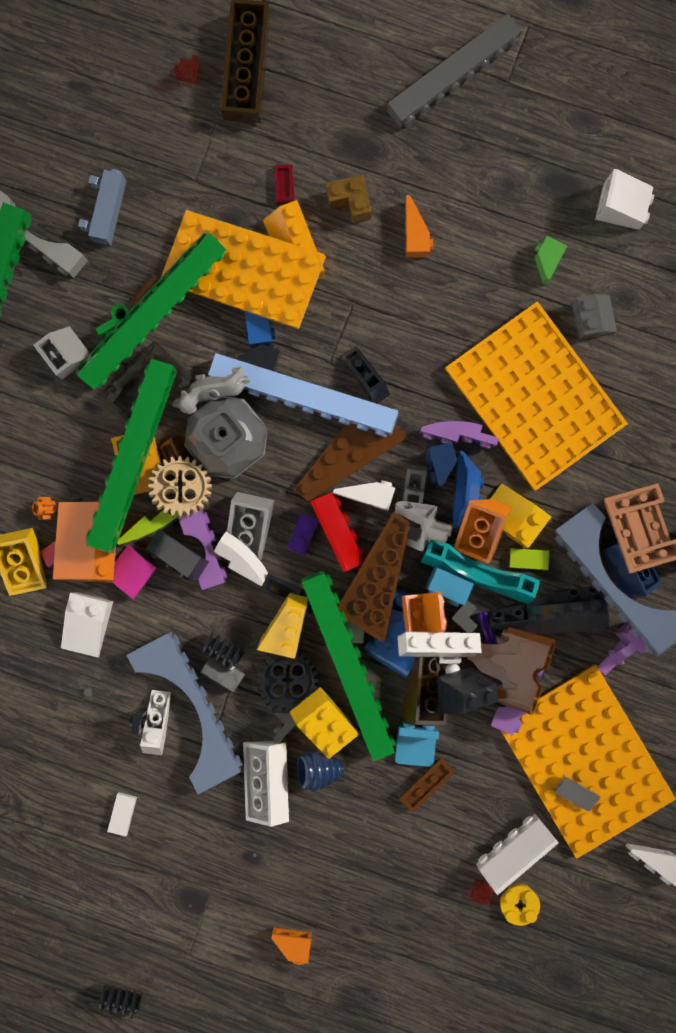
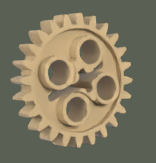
M181 456L178 457V461L171 457L170 463L163 460L164 466L157 464L158 471L152 470L154 477H149V482L152 484L148 485V489L153 490L149 493V497H155L152 503H159L157 510L164 508V515L170 511L172 518L178 513L180 519L183 513L188 518L191 511L196 515L197 507L203 510L204 506L202 503L208 504L206 497H211V492L208 490L212 489V485L207 484L211 481V477H205L208 471H201L203 465L196 466V460L190 463L189 457L182 461ZM179 471L182 472V503L178 502ZM168 475L175 476V479L173 481H168L165 479V477ZM187 475H193L195 479L192 481H188L185 479V477ZM168 493H173L176 497L169 500L165 496ZM192 493L195 495V498L189 500L185 495Z

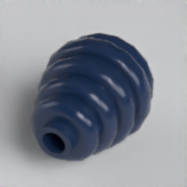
M310 751L307 754L300 755L298 758L297 777L300 787L304 790L317 791L320 788L323 789L334 781H338L344 773V766L337 758L331 757L328 759L323 753Z

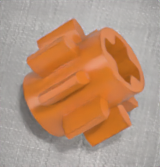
M37 497L38 501L33 502L32 505L33 514L38 516L39 520L52 519L51 515H55L57 511L55 501H51V497Z

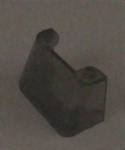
M156 341L151 342L101 394L103 399L126 421L128 418H131L133 412L131 411L132 404L138 398V387L144 381V370L146 365L150 364L151 359L173 365L177 370L169 395L175 389H185L191 382L192 376Z

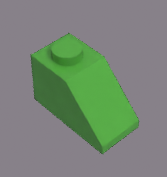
M546 236L544 241L540 240L535 248V251H537L535 261L542 283L545 285L551 279L567 248L565 244L549 236Z

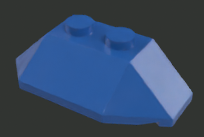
M463 451L457 453L451 523L453 524V529L458 528L462 524L469 501L482 500V496H479L480 488H483L484 478L481 477L480 470Z

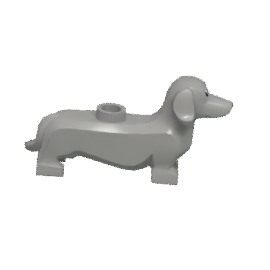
M242 367L232 368V374L226 377H206L204 374L196 375V382L190 385L188 393L182 390L181 397L174 400L172 405L175 408H179L183 413L192 414L197 410L196 404L198 402L212 399L217 400L218 398L240 394L245 385L250 382L248 376L242 377L244 374Z

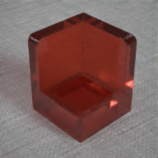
M192 55L191 61L180 58L179 66H174L177 80L196 83L200 67L196 55Z

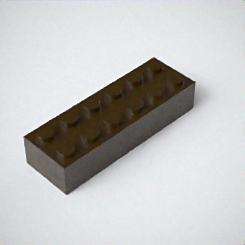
M231 0L221 113L225 121L261 123L270 24V8L267 1Z

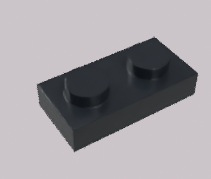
M141 708L134 713V716L131 715L129 727L132 728L131 734L139 735L144 730L147 708Z

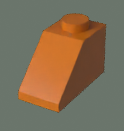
M273 927L271 939L286 959L296 965L308 964L312 932Z

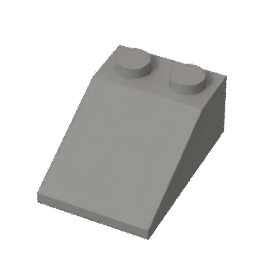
M237 492L231 500L227 532L246 545L261 560L271 521L274 500Z

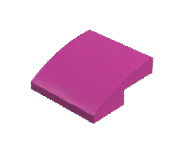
M128 545L115 562L113 583L132 599H135L157 567Z

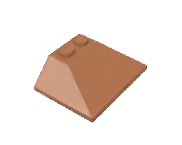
M659 484L604 499L629 574L676 560V539H670L659 508V504L665 502Z

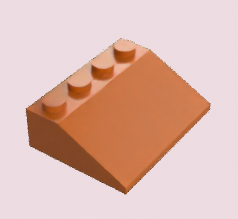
M59 502L53 580L113 583L115 551L114 554L87 546V541L85 540L87 532L92 529V518L95 511L99 509V502Z

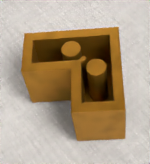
M363 175L326 183L330 209L349 205L352 223L371 220L372 211Z

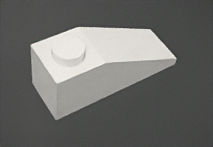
M381 480V483L375 482L334 489L333 494L388 511L395 488L391 487L392 483Z

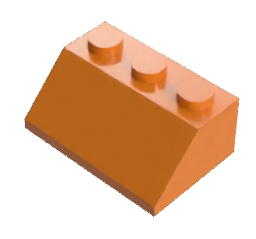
M495 499L470 500L454 549L490 564L512 506Z

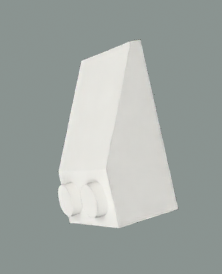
M78 592L70 593L65 611L61 648L99 657L113 601Z

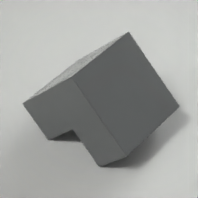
M468 600L465 606L460 604L449 616L466 633H472L478 626L469 618L477 608Z

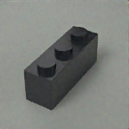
M159 529L146 548L152 553L151 557L159 562L161 560L166 562L164 566L172 571H179V576L186 581H189V579L197 581L209 563L208 560Z

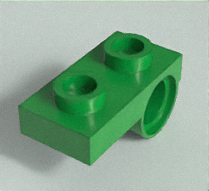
M118 304L114 306L111 310L113 319L95 328L103 339L122 320L118 319L119 313L126 312L127 315L129 312L124 305Z

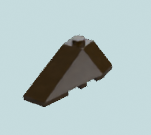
M415 657L403 699L401 722L415 725L447 724V714L439 713L437 677H439L440 664L438 657Z

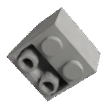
M70 326L48 333L34 344V347L55 375L62 380L74 372L90 354Z

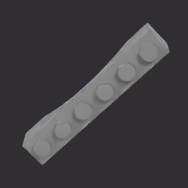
M0 191V209L3 202L15 206L14 202ZM26 230L25 241L29 243L28 247L35 253L40 251L44 255L42 258L49 264L55 263L58 265L57 270L63 275L67 276L69 274L75 278L88 260L69 243L48 242Z

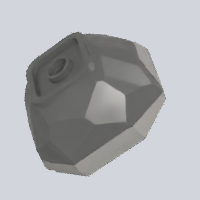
M233 397L212 399L188 418L184 446L197 463L203 465L202 469L208 471V476L235 479L265 456L268 428L245 399ZM222 430L226 431V435L224 437H220L219 435L220 431Z

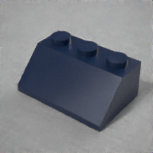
M618 541L601 550L603 558L608 563L612 577L616 580L620 591L630 599L636 600L645 597L662 584L654 566L629 574Z

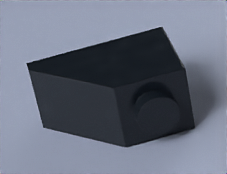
M261 344L237 356L236 360L275 372L281 352L273 344H267V346Z

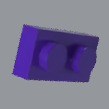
M301 513L287 549L305 556L319 520Z

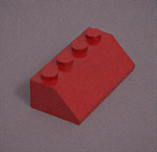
M332 493L310 501L343 571L346 572L363 564L364 558H366L365 552L362 547L358 548L355 542L358 540L355 531H350L347 524L350 521L346 513H341L339 506L342 504L338 496H333Z

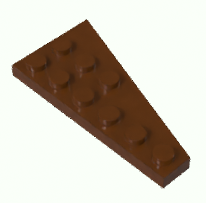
M350 423V425H345L294 488V491L310 502L352 473L406 440L409 436L396 425L392 435H387L386 437L375 434V430L368 429V431L358 429L356 424Z
M395 512L391 515L338 605L339 611H344L348 622L385 643L411 523Z

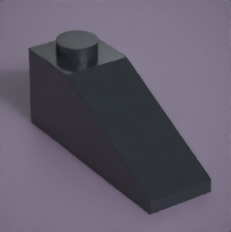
M357 346L341 356L372 403L377 404L390 396L385 381Z

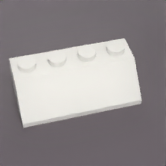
M276 741L243 742L246 820L271 827L289 822L286 743L280 742L278 744Z
M534 814L533 816H528L523 821V825L518 829L515 828L510 831L508 837L503 842H497L489 854L482 855L478 860L477 866L498 895L556 846L558 841Z

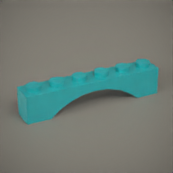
M431 539L426 545L421 562L439 568L527 605L535 598L540 580L522 573L502 571L480 564L462 555L449 544H443Z

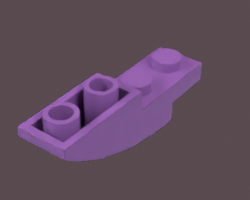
M463 421L434 423L422 427L419 434H423L425 439H440L442 444L450 442L456 444L460 437L462 438L461 441L472 444L477 442L480 443V447L486 449L497 446L499 439L480 433L482 425Z

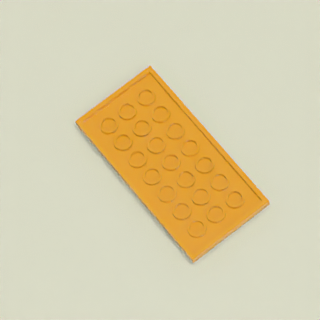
M186 210L162 276L207 229L227 250L224 252V257L211 266V271L198 280L197 286L192 290L189 289L187 292L299 329L325 261V254Z

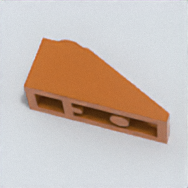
M406 195V258L428 257L430 251H433V239H430V232L411 196Z

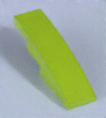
M163 510L152 520L144 516L118 540L117 544L125 545L156 533L158 529L162 530L177 521L179 515L176 513L172 518L170 512L164 515Z

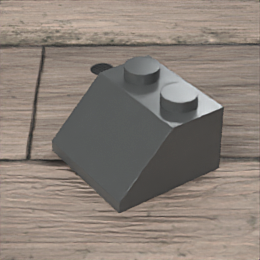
M592 294L577 297L573 301L572 307L579 340L617 333L610 295Z

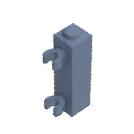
M115 169L110 171L104 170L102 179L90 175L88 183L91 184L92 188L99 189L92 222L79 219L78 224L81 231L89 232L88 236L93 242L110 246L126 186L125 177L120 171Z

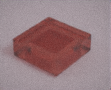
M475 879L470 899L490 905L494 890L488 882Z

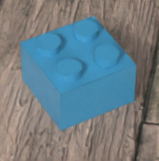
M433 568L425 589L429 590L428 593L441 592L442 596L446 598L445 602L458 607L459 604L465 606L474 584L439 568Z

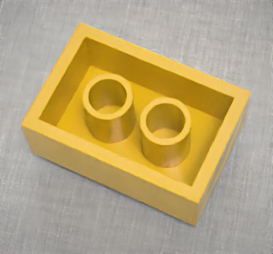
M321 687L290 711L296 725L328 759L359 735L350 719Z

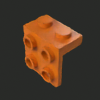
M441 592L402 596L406 632H445L446 618L444 617V599Z

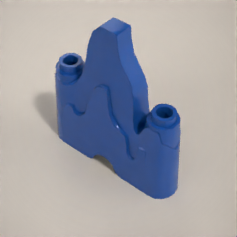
M397 589L394 603L403 609L402 596L410 594ZM392 608L385 643L374 637L375 640H369L364 650L366 654L406 678L412 669L415 657L399 656L398 636L406 632L404 612Z

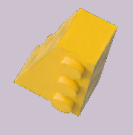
M291 593L288 595L268 629L262 635L257 650L295 659L308 597Z

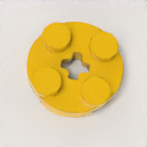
M513 884L502 894L500 908L509 923L524 926L537 920V915L540 911V901L536 893L527 885ZM519 900H522L523 904H525L522 909L515 907Z

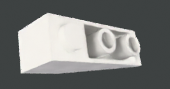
M152 690L140 744L143 753L162 755L171 692Z
M628 843L625 845L630 850V856L638 862L640 859L646 863L644 866L653 874L656 871L661 874L660 879L670 886L672 883L676 886V855L667 850Z

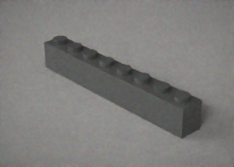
M509 14L505 15L388 102L387 112L400 129L405 125H411L417 116L427 113L433 104H439L449 92L454 93L460 87V84L464 81H470L476 72L485 70L492 60H498L507 49H513L520 42L519 38L522 30Z

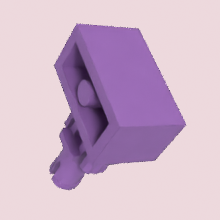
M628 622L615 632L620 639L619 643L613 650L610 649L608 651L609 656L597 666L598 670L604 675H607L617 664L623 665L624 660L634 652H648L644 647L645 642L641 638L635 637L631 631L632 627Z

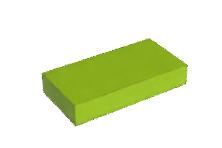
M510 548L509 568L548 570L549 551Z

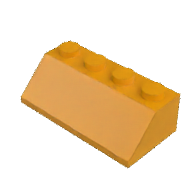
M297 200L278 207L263 220L269 237L317 252ZM323 266L320 271L318 280L325 277V270Z

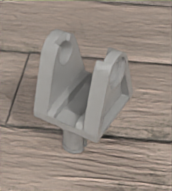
M406 501L396 503L395 513L420 524V528L409 527L406 545L419 551H423L430 539L445 544L447 537L452 533L453 524L437 520L438 506Z

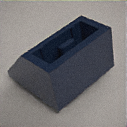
M452 442L431 447L424 456L425 464L427 467H430L431 471L429 480L431 485L435 486V489L444 484L457 462Z

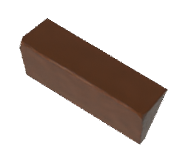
M152 274L129 301V304L134 307L160 278Z
M179 436L170 438L159 445L168 463L171 462V457L178 461L179 456H181L182 461L189 457V462L192 463ZM181 471L178 472V479L182 477Z

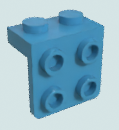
M405 722L398 724L396 763L433 766L436 739L438 740L439 737L438 729L434 725L415 726V724Z

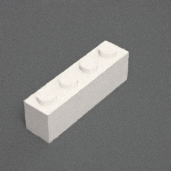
M405 632L398 636L399 656L473 657L481 653L480 633Z

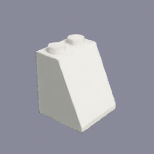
M614 169L603 184L595 220L639 230L644 224H647L650 217L648 208L652 205L654 199L652 194L653 187L620 170Z

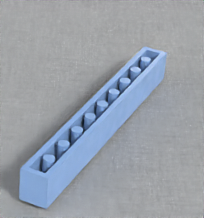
M215 353L209 376L226 377L232 374V368L242 367L244 370L242 377L248 376L250 382L243 389L248 390V393L253 396L259 397L261 394L267 396L266 399L272 402L280 400L285 402L284 405L295 408V406L302 407L304 412L313 414L315 411L321 413L320 416L331 420L334 417L339 419V422L342 424H356L358 429L368 431V429L375 430V434L383 437L392 435L398 417V410Z

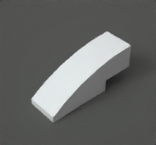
M225 532L214 552L231 561L228 568L262 586L268 574L263 564L246 545L228 532Z

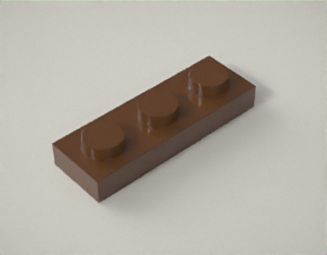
M440 757L433 766L426 770L399 796V799L413 813L455 773L454 770Z

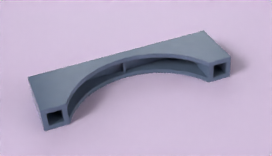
M592 503L557 528L555 540L561 547L565 546L568 550L567 554L572 561H577L580 564L579 568L586 577L590 576L596 590L602 591L605 594L606 602L611 607L615 606L619 611L618 616L624 623L628 622L632 627L631 631L635 637L641 638L645 642L644 647L651 655L655 654L658 657L676 644V610H658L641 605L627 597L613 584L604 570L599 554V535L606 517Z
M170 632L129 653L127 657L135 672L152 673L170 680L180 687L194 704L201 721L203 740L198 763L189 778L197 793L200 794L240 773L242 761L238 755L234 754L232 750L234 747L230 738L225 737L223 733L225 729L220 720L217 721L214 714L216 711L211 703L208 704L205 698L207 694L203 686L198 685L196 681L198 676L193 668L190 669L187 663L189 662L188 656L184 651L181 652L178 646L180 645L178 637Z

